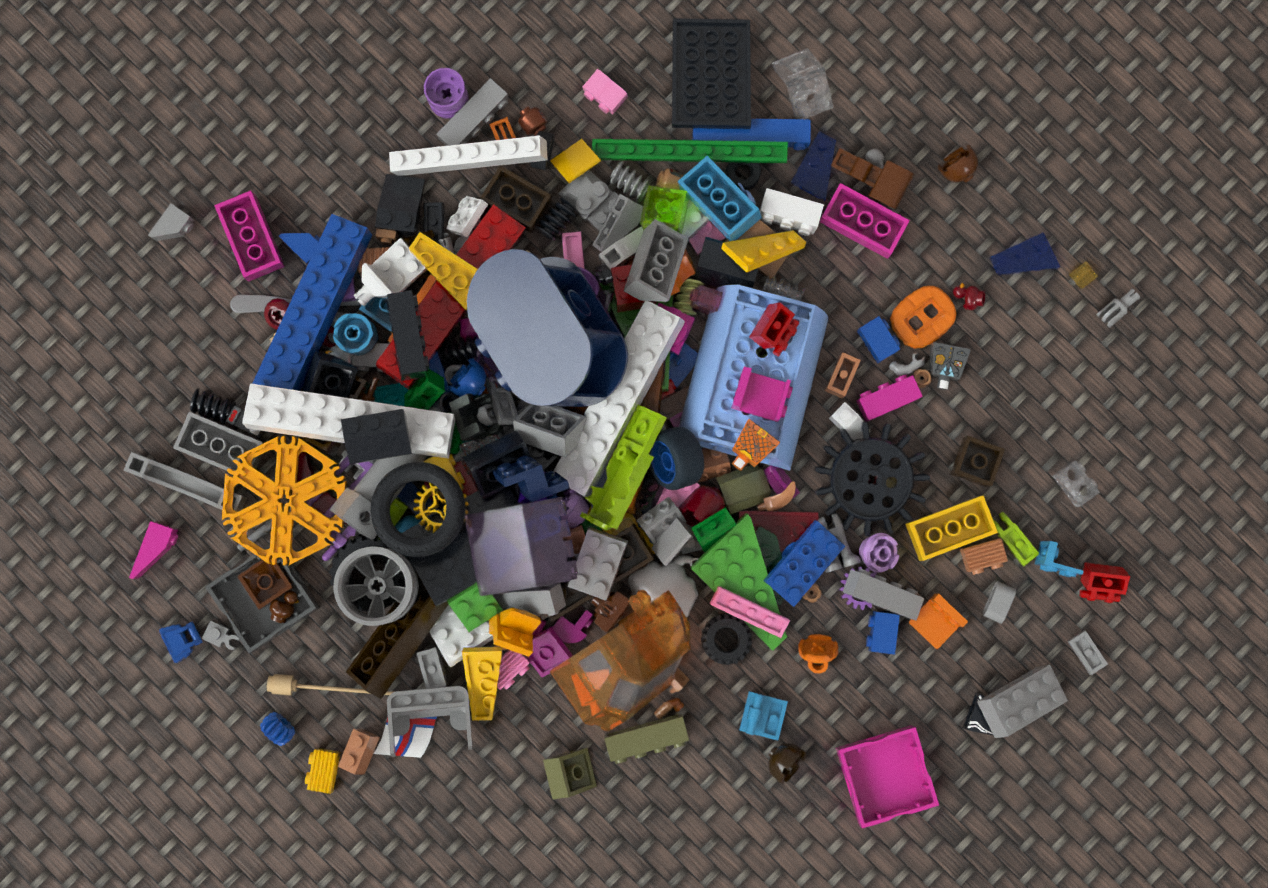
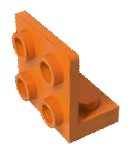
M934 594L921 607L916 621L909 620V624L935 649H939L958 627H964L968 623L940 594Z

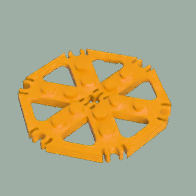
M277 436L237 456L243 463L239 460H233L238 468L236 471L230 468L227 469L228 473L233 474V477L225 473L222 520L230 517V520H226L223 525H233V530L229 531L228 535L238 533L236 536L231 537V539L268 564L272 562V565H277L279 557L283 559V565L288 564L289 557V565H292L332 545L326 538L329 541L335 542L336 539L331 536V532L335 530L341 533V529L335 527V524L343 528L344 521L337 515L332 518L325 516L307 504L306 501L328 490L336 491L337 499L344 492L347 481L338 484V482L343 481L345 476L337 478L335 475L336 471L340 470L341 467L336 466L331 469L333 465L338 464L337 462L299 437L298 444L296 437H292V442L287 444L286 436H282L281 439L280 436ZM270 450L277 452L275 481L252 465L254 458ZM307 452L323 464V469L297 482L298 457L300 453ZM237 484H242L263 500L237 512L233 509L234 487ZM284 495L289 499V503H286L285 506L279 502V499L283 498ZM272 519L270 548L265 550L249 540L247 532L251 528ZM294 520L318 536V541L315 544L299 552L294 551L292 548Z

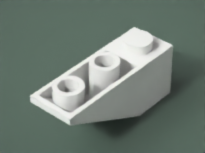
M646 224L618 240L599 254V260L608 266L610 272L611 268L623 266L627 261L635 257L643 231L647 227Z

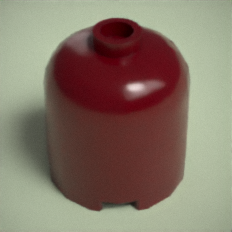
M704 485L695 489L678 507L687 521L686 524L694 527L725 508V501L721 491L716 487Z

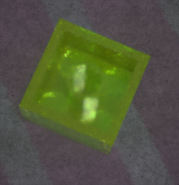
M648 185L640 219L643 230L656 219L682 234L690 200L687 191Z

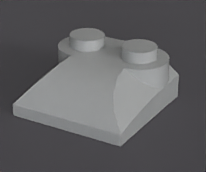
M588 170L571 183H568L558 195L566 199L575 208V211L587 221V218L613 192L608 188L607 184Z

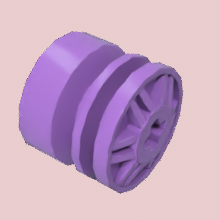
M439 68L427 76L424 83V94L432 111L439 117L445 119L452 118L469 101V94L461 75L450 68Z

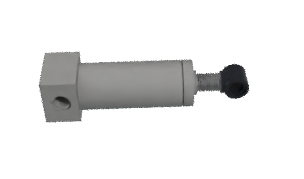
M444 391L431 406L430 411L452 412L449 403L456 400L457 397L453 393ZM447 397L448 402L443 406V399ZM412 453L376 460L354 490L346 488L330 511L357 532L373 540L377 533L372 524L370 507L372 496L378 483L394 468L407 463L423 462L427 455ZM403 485L395 493V495L392 498L391 504L402 491V489L405 487V485Z

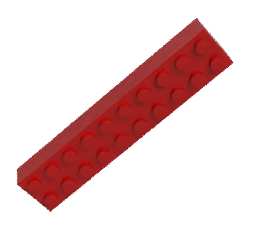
M493 204L456 255L479 269L493 255L513 249L524 234L526 227ZM438 280L420 302L418 312H416V316L421 317L422 332H419V334L424 336L426 348L423 356H428V361L432 359L467 311ZM393 339L376 361V367L409 390L416 379L401 381Z

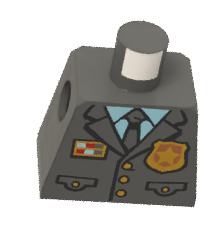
M937 342L930 344L929 372L932 377L938 378L937 389L949 390L950 380L958 381L961 378L971 349Z

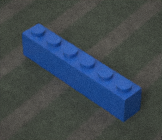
M751 119V129L692 128V140L788 142V147H794L795 150H805L808 148L811 137V120Z

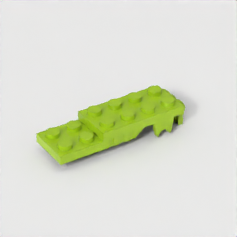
M639 404L637 405L617 444V448L612 454V458L608 462L606 467L607 480L603 488L590 487L592 488V494L589 497H585V499L593 507L589 515L581 512L580 517L606 531L612 528L618 529L654 458L649 455V452L660 430L663 428L667 419L665 416Z

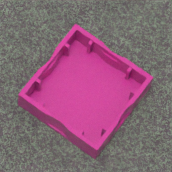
M910 725L836 747L857 821L861 828L889 821L899 815L913 814L939 806L931 777L925 767L924 753L916 727Z

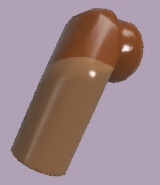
M673 698L664 702L654 714L658 719H662L672 708L679 712L684 707V704L680 701L681 699Z

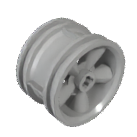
M365 547L354 551L342 561L336 571L333 587L336 602L348 618L363 625L377 626L394 622L408 613L416 601L419 582L414 566L404 555L390 548ZM380 554L389 558L384 571H375L370 556ZM355 567L366 576L364 584L349 585V579ZM402 571L406 587L394 586L392 577ZM377 580L379 583L383 584V586L380 587L379 592L378 589H374V585L377 584ZM365 595L372 599L368 615L360 611L353 601ZM391 596L400 605L392 613L385 616L383 600Z

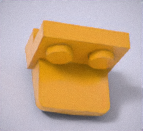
M510 607L499 612L489 619V634L493 635V644L529 657L533 653L532 633L540 625L541 618L525 609Z

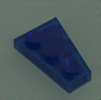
M1044 232L990 257L997 275L1060 268Z

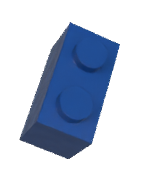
M880 316L857 330V333L877 364L900 350L898 339L895 335L892 336L890 334L888 323L885 319L881 320Z
M873 611V615H870L868 620V627H871L870 635H867L866 647H869L868 651L895 655L900 615Z

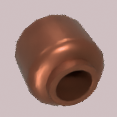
M528 106L520 112L521 117L518 123L527 135L533 134L537 136L539 131L547 128L545 126L547 119L538 107L531 109Z

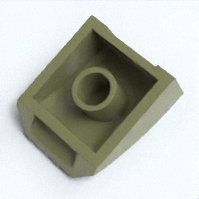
M749 465L744 467L742 471L735 470L715 478L730 515L763 503V498L769 497L771 493L764 471L758 466L753 467Z

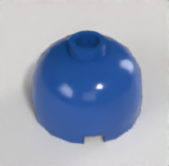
M474 358L468 360L470 364L467 367L463 364L450 380L452 386L447 387L458 397L465 394L479 396L486 388L484 386L486 372Z

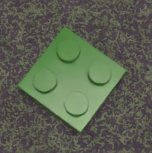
M482 579L447 600L449 606L468 632L503 611L501 605Z

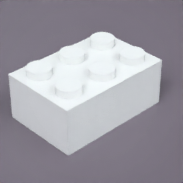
M767 188L760 207L762 217L760 220L766 225H772L773 223L780 225L781 229L788 231L794 229L798 230V233L801 235L810 236V234L813 235L818 227L824 204Z

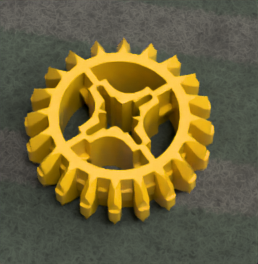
M429 482L431 488L428 489L425 485L422 486V489L425 491L424 494L419 491L417 492L421 499H414V502L420 505L414 507L413 510L420 511L415 516L416 519L423 518L419 524L423 526L428 523L425 529L429 531L433 527L434 533L442 523L433 522L428 516L440 514L444 520L446 505L443 507V512L439 509L436 510V508L439 507V501L443 504L446 501L439 495L438 491L440 489ZM433 494L434 502L425 510L426 501ZM465 502V507L469 506V503Z

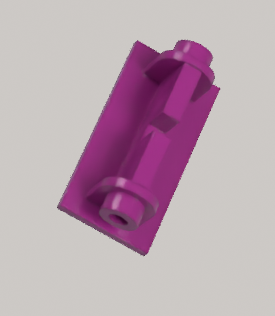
M771 465L764 470L767 482L777 495L782 493L792 482L782 468ZM797 488L795 489V494L793 498L800 493Z

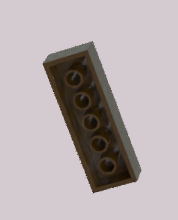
M635 523L614 535L628 540L614 584L655 558ZM575 566L565 572H555L537 583L561 584L566 606L560 609L558 614L548 616L551 622L594 597L568 587Z
M418 574V595L412 608L402 618L391 623L379 625L346 671L365 691L380 699L383 698L448 606L447 601L437 607L435 606ZM396 601L386 615L392 613L400 603Z

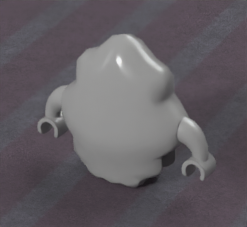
M678 556L667 566L651 561L644 567L631 573L628 577L633 604L643 608L648 630L662 642L666 640L660 637V633L665 632L669 634V631L667 629L659 630L657 623L665 620L676 623L688 617L698 597L695 581L687 577L683 567L685 564L692 566L693 561L698 560V557Z

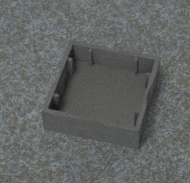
M269 543L268 545H266L265 547H263V549H265V550L269 549V548H270V543ZM255 554L248 557L237 568L227 571L205 586L219 609L231 622L234 632L248 653L257 651L320 608L293 565H289V559L288 564L283 565V559L279 557L277 564H279L286 576L290 578L294 586L290 591H294L297 594L299 602L293 604L294 614L287 618L286 623H278L270 618L272 614L269 610L270 605L259 610L237 577L262 560ZM284 595L277 600L285 602Z

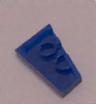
M819 131L791 181V184L824 202L827 195L836 140Z

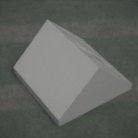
M678 518L672 522L652 546V550L665 566L677 557L694 536L691 530L692 527Z

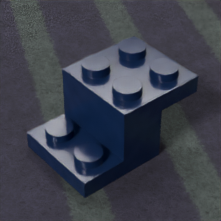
M528 456L520 457L517 459V462L512 464H501L498 466V469L493 470L495 479L505 487L518 483L521 494L531 502L570 488L568 480L554 471L544 473L542 465Z

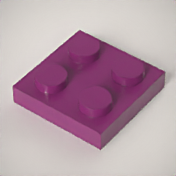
M552 627L533 636V653L529 657L525 656L541 677L562 668L574 660V656Z

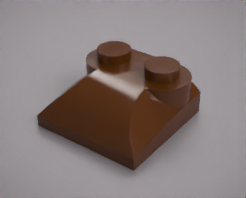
M264 560L259 561L237 576L259 610L270 605L274 600L279 599L294 588L290 578L286 576L279 564L272 565V562L268 564Z

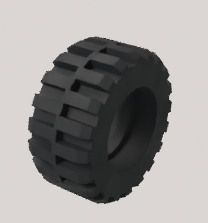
M359 536L347 541L344 547H340L337 550V555L333 556L331 561L333 563L329 574L332 576L330 580L331 586H334V578L338 567L348 555L365 547H389L383 543L379 536H376L373 540L365 536ZM380 554L375 555L381 558L385 562V564H387V561L389 560L388 557ZM402 571L392 577L394 586L405 587V577ZM350 576L349 585H354L352 577ZM365 595L353 601V603L360 611L368 612L372 599ZM389 596L383 600L384 608L394 604L396 600Z

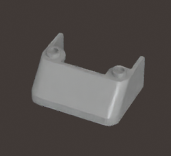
M453 686L397 691L388 696L389 744L392 757H396L395 736H403L409 731L410 719L450 715V723L454 729L467 730L468 750H472L469 697L464 687Z

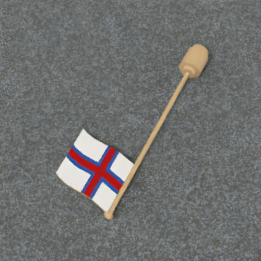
M274 674L269 676L267 681V692L278 695H292L293 692H296L297 688L370 694L364 689L297 684L298 681L294 680V675ZM387 691L385 695H390L393 691ZM437 717L410 719L409 731L403 736H395L396 756L421 758L430 742ZM388 718L381 741L373 754L390 755Z

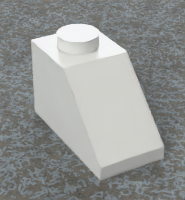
M844 402L829 419L840 430L844 429L848 432L852 441L860 439L863 436L861 423L864 421Z

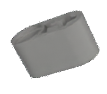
M997 581L991 590L982 616L1002 624L1013 602L1016 589Z

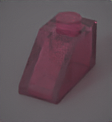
M702 285L697 286L691 291L689 298L691 300L690 306L705 315L717 312L723 292Z

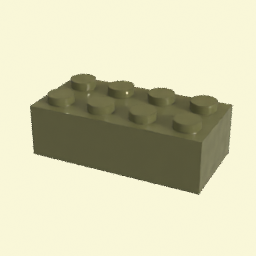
M682 714L611 732L604 736L610 762L615 761L616 764L626 762L627 757L635 756V758L647 756L646 753L654 750L655 753L665 751L667 746L674 745V748L686 745L685 741H689Z

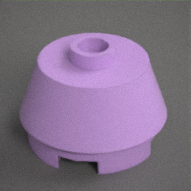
M568 489L563 493L566 497L560 501L561 525L573 529L585 520L580 517L581 512L588 513L589 504L581 494Z
M877 533L863 540L859 548V555L871 571L884 572L892 569L897 564L899 555H897L896 545L898 544L888 534Z

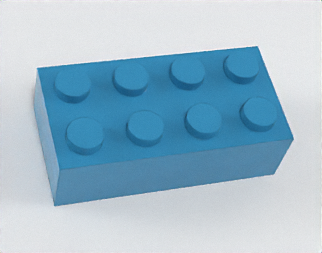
M708 156L677 181L680 190L729 241L737 240L762 218L760 209Z

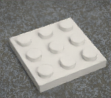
M449 604L429 631L450 667L463 660V648L482 647L493 640V635L489 634V620L468 632Z

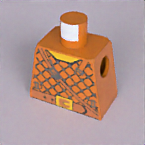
M748 419L732 449L738 455L732 462V465L740 471L743 470L747 463L756 467L779 445L780 441L751 419Z

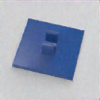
M684 343L679 355L670 352L669 379H672L676 387L680 385L694 368L698 355L686 343Z

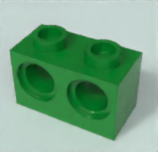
M430 369L426 371L425 377L418 378L404 394V407L428 410L445 391L444 377Z

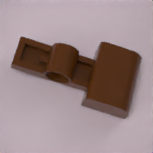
M839 148L831 164V167L873 187L869 197L895 210L898 208L915 175L889 160L886 161L883 169L841 148Z

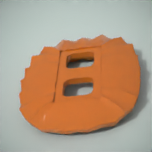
M923 286L906 296L893 309L890 317L892 330L904 345L910 346L913 349L925 348L941 338L952 327L956 319V308L950 297L942 289L935 286ZM929 304H932L938 311V314L933 318H929L924 312V308ZM914 316H917L923 323V326L918 330H914L909 324V320Z

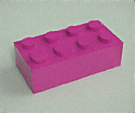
M840 183L819 222L888 259L910 220Z
M252 191L214 205L242 275L247 281H252L285 267L258 199Z

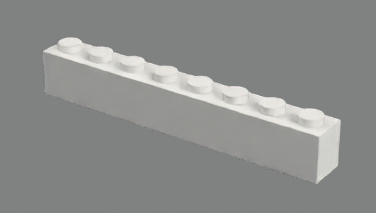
M541 136L389 152L390 172L399 176L548 160L547 141Z

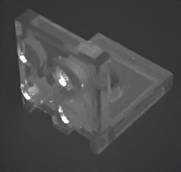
M808 48L772 63L775 72L788 88L795 119H807L834 108L825 68ZM814 93V98L807 101L808 95Z

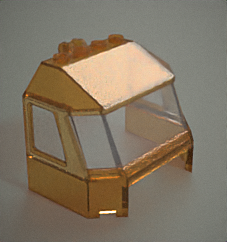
M645 590L637 591V594L630 596L629 599L634 612L618 622L619 626L550 670V673L584 724L590 726L597 725L602 730L610 731L627 721L673 683L675 672L683 655L691 650L690 623L669 590H666L653 600H651L650 595Z

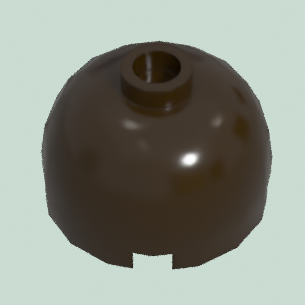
M782 744L778 748L775 746L768 755L771 757L768 763L771 775L781 784L788 782L800 768L798 765L800 759L804 762L807 754L795 744Z

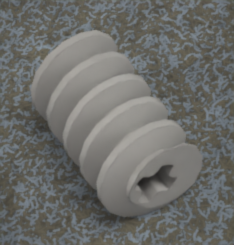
M621 161L611 173V184L614 185L618 182L617 188L621 189L624 187L623 192L625 194L630 192V198L637 196L636 202L639 203L646 197L653 184L648 187V179L641 182L643 175H639L636 178V170L629 173L630 166L628 165L623 169V161Z

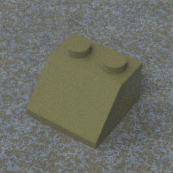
M587 748L559 754L543 760L552 799L569 798L597 787Z

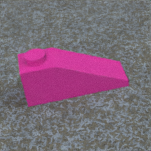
M150 521L129 578L139 579L167 553L172 545L174 546L177 542L178 530Z

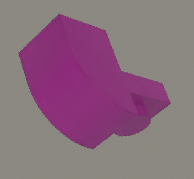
M586 610L575 625L564 616H561L552 629L563 642H579L587 636L581 629L583 627L587 629L593 622L591 618L593 613Z

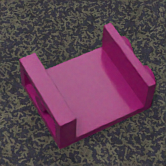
M744 366L731 409L778 422L780 417L784 418L787 406L784 405L786 398L790 399L793 389L790 386L791 380L787 379L786 382L759 375L751 372L752 368Z

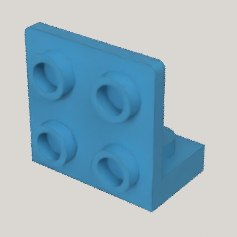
M1040 541L1039 555L1036 556L1035 565H1039L1040 570L1047 572L1059 571V575L1076 578V575H1083V570L1053 562L1059 554L1057 542Z

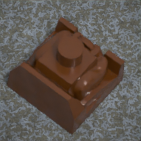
M618 591L616 593L610 592L607 600L594 597L591 601L596 606L593 613L596 618L594 622L606 633H609L631 605L632 601Z

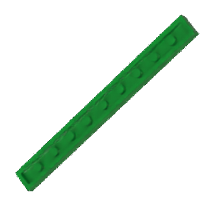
M592 139V151L600 160L700 162L708 156L713 162L787 163L788 142Z

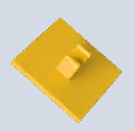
M580 139L550 161L565 180L571 183L601 160L584 140Z

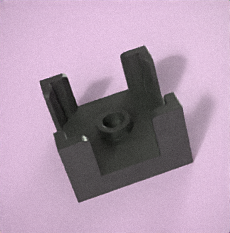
M465 394L449 403L462 441L486 440L503 431L502 425H499L498 422L488 427L484 423L481 424L477 418L479 407L493 403L491 394H483L474 400H471L472 394Z

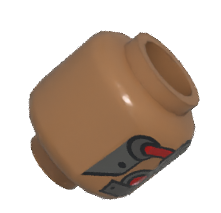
M670 168L660 171L656 181L658 190L673 197L677 196L679 192L683 193L677 182L684 176L683 173Z

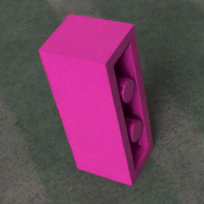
M905 374L896 378V383L889 385L887 382L878 386L879 390L874 393L869 390L860 394L861 398L856 402L865 421L868 422L922 398L923 396L914 376L907 377Z

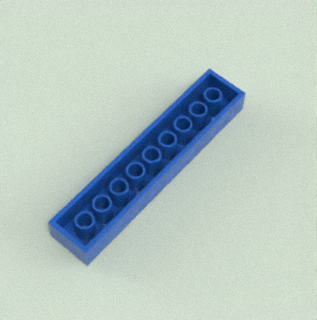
M331 214L252 384L301 391L315 351L319 352L354 277L359 262L373 236L367 227Z

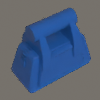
M193 621L183 627L177 624L159 629V633L174 663H180L193 652L194 646L203 643ZM187 630L189 631L190 636L193 640L192 642H189L185 634Z

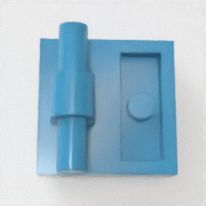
M748 691L739 731L779 740L788 701Z

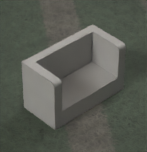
M434 647L416 653L426 689L448 686L449 683L439 648Z

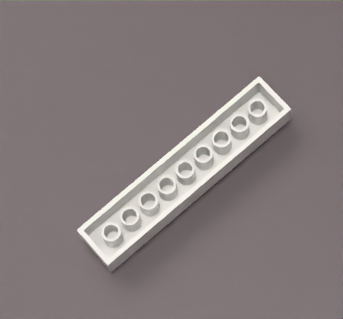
M649 301L644 302L624 339L628 349V364L621 383L608 398L598 404L588 406L583 415L586 416V422L577 447L566 458L561 456L554 469V472L568 480L570 489L585 497H589L592 494V488L590 487L597 486L637 405H641L659 368L685 323L680 317Z
M250 384L242 424L247 429L345 443L341 419L404 409L412 453L449 459L455 417L454 414Z

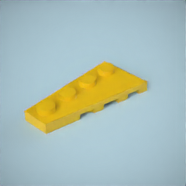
M793 230L724 242L721 249L743 270L750 272L805 248L806 241Z

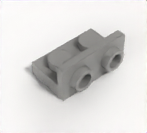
M669 497L637 519V522L653 544L658 541L676 518L685 523L687 521Z

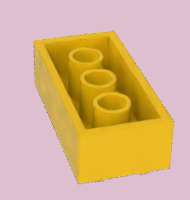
M983 495L905 524L919 561L930 559L998 533Z

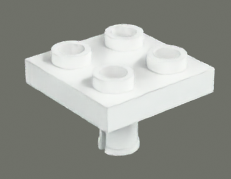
M466 196L460 201L457 212L450 217L446 229L452 233L468 237L472 229H475L481 222L480 216L488 204L481 199Z

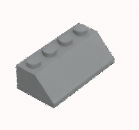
M655 219L643 231L624 292L640 301H669L689 238Z

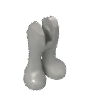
M831 514L834 528L829 530L824 517L819 518L818 522L845 545L844 549L840 552L844 567L861 563L860 557L853 554L849 548L843 524L838 514ZM838 556L827 567L825 573L842 568Z

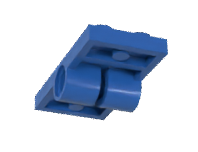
M814 520L796 542L790 543L784 549L781 555L782 559L763 581L794 607L844 549L845 545L822 524Z

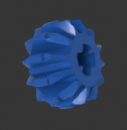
M276 712L270 713L260 724L264 735L279 746L285 745L295 734L291 723Z

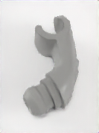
M914 353L910 364L904 365L892 361L889 368L896 375L910 374L925 364V357L921 360H916L919 353Z

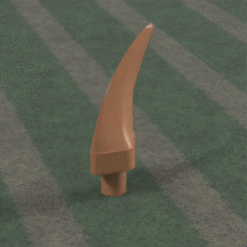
M791 482L782 493L763 498L764 502L757 505L758 510L774 512L786 506L795 494V482Z

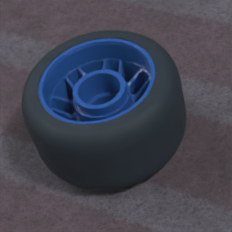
M673 427L660 431L649 452V455L654 457L650 468L655 479L668 490H678L697 483L704 471V456L697 438L684 427Z

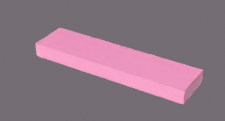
M718 586L710 601L712 606L779 638L783 636L790 622L788 618L721 586Z

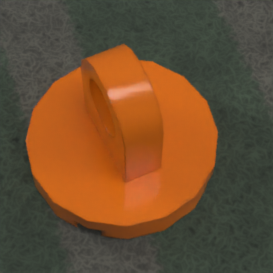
M814 634L808 636V639L804 640L803 638L800 640L798 651L799 655L808 661V667L812 672L823 673L828 668V662L837 657L839 647L836 641L831 640V637ZM814 663H823V665L818 666Z

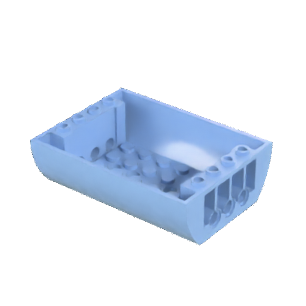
M725 285L715 289L679 427H684L692 432L703 448L738 456L732 449L748 419H751L780 441L779 445L760 463L791 470L828 323L827 314L816 305L741 285ZM782 303L795 314L793 319L799 321V325L796 328L797 332L794 336H791L787 343V349L782 351L779 357L773 354L775 348L765 349L767 356L760 358L757 356L756 350L762 347L750 339L749 336L768 305ZM744 366L752 368L751 372L783 382H786L787 379L791 380L790 386L793 389L790 399L786 398L784 405L787 406L784 418L780 417V420L775 422L752 414L744 415L741 411L731 409Z

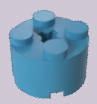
M348 313L336 321L333 339L341 350L351 355L360 356L373 349L378 340V334L375 325L368 318L361 314ZM354 331H357L358 336L354 338Z

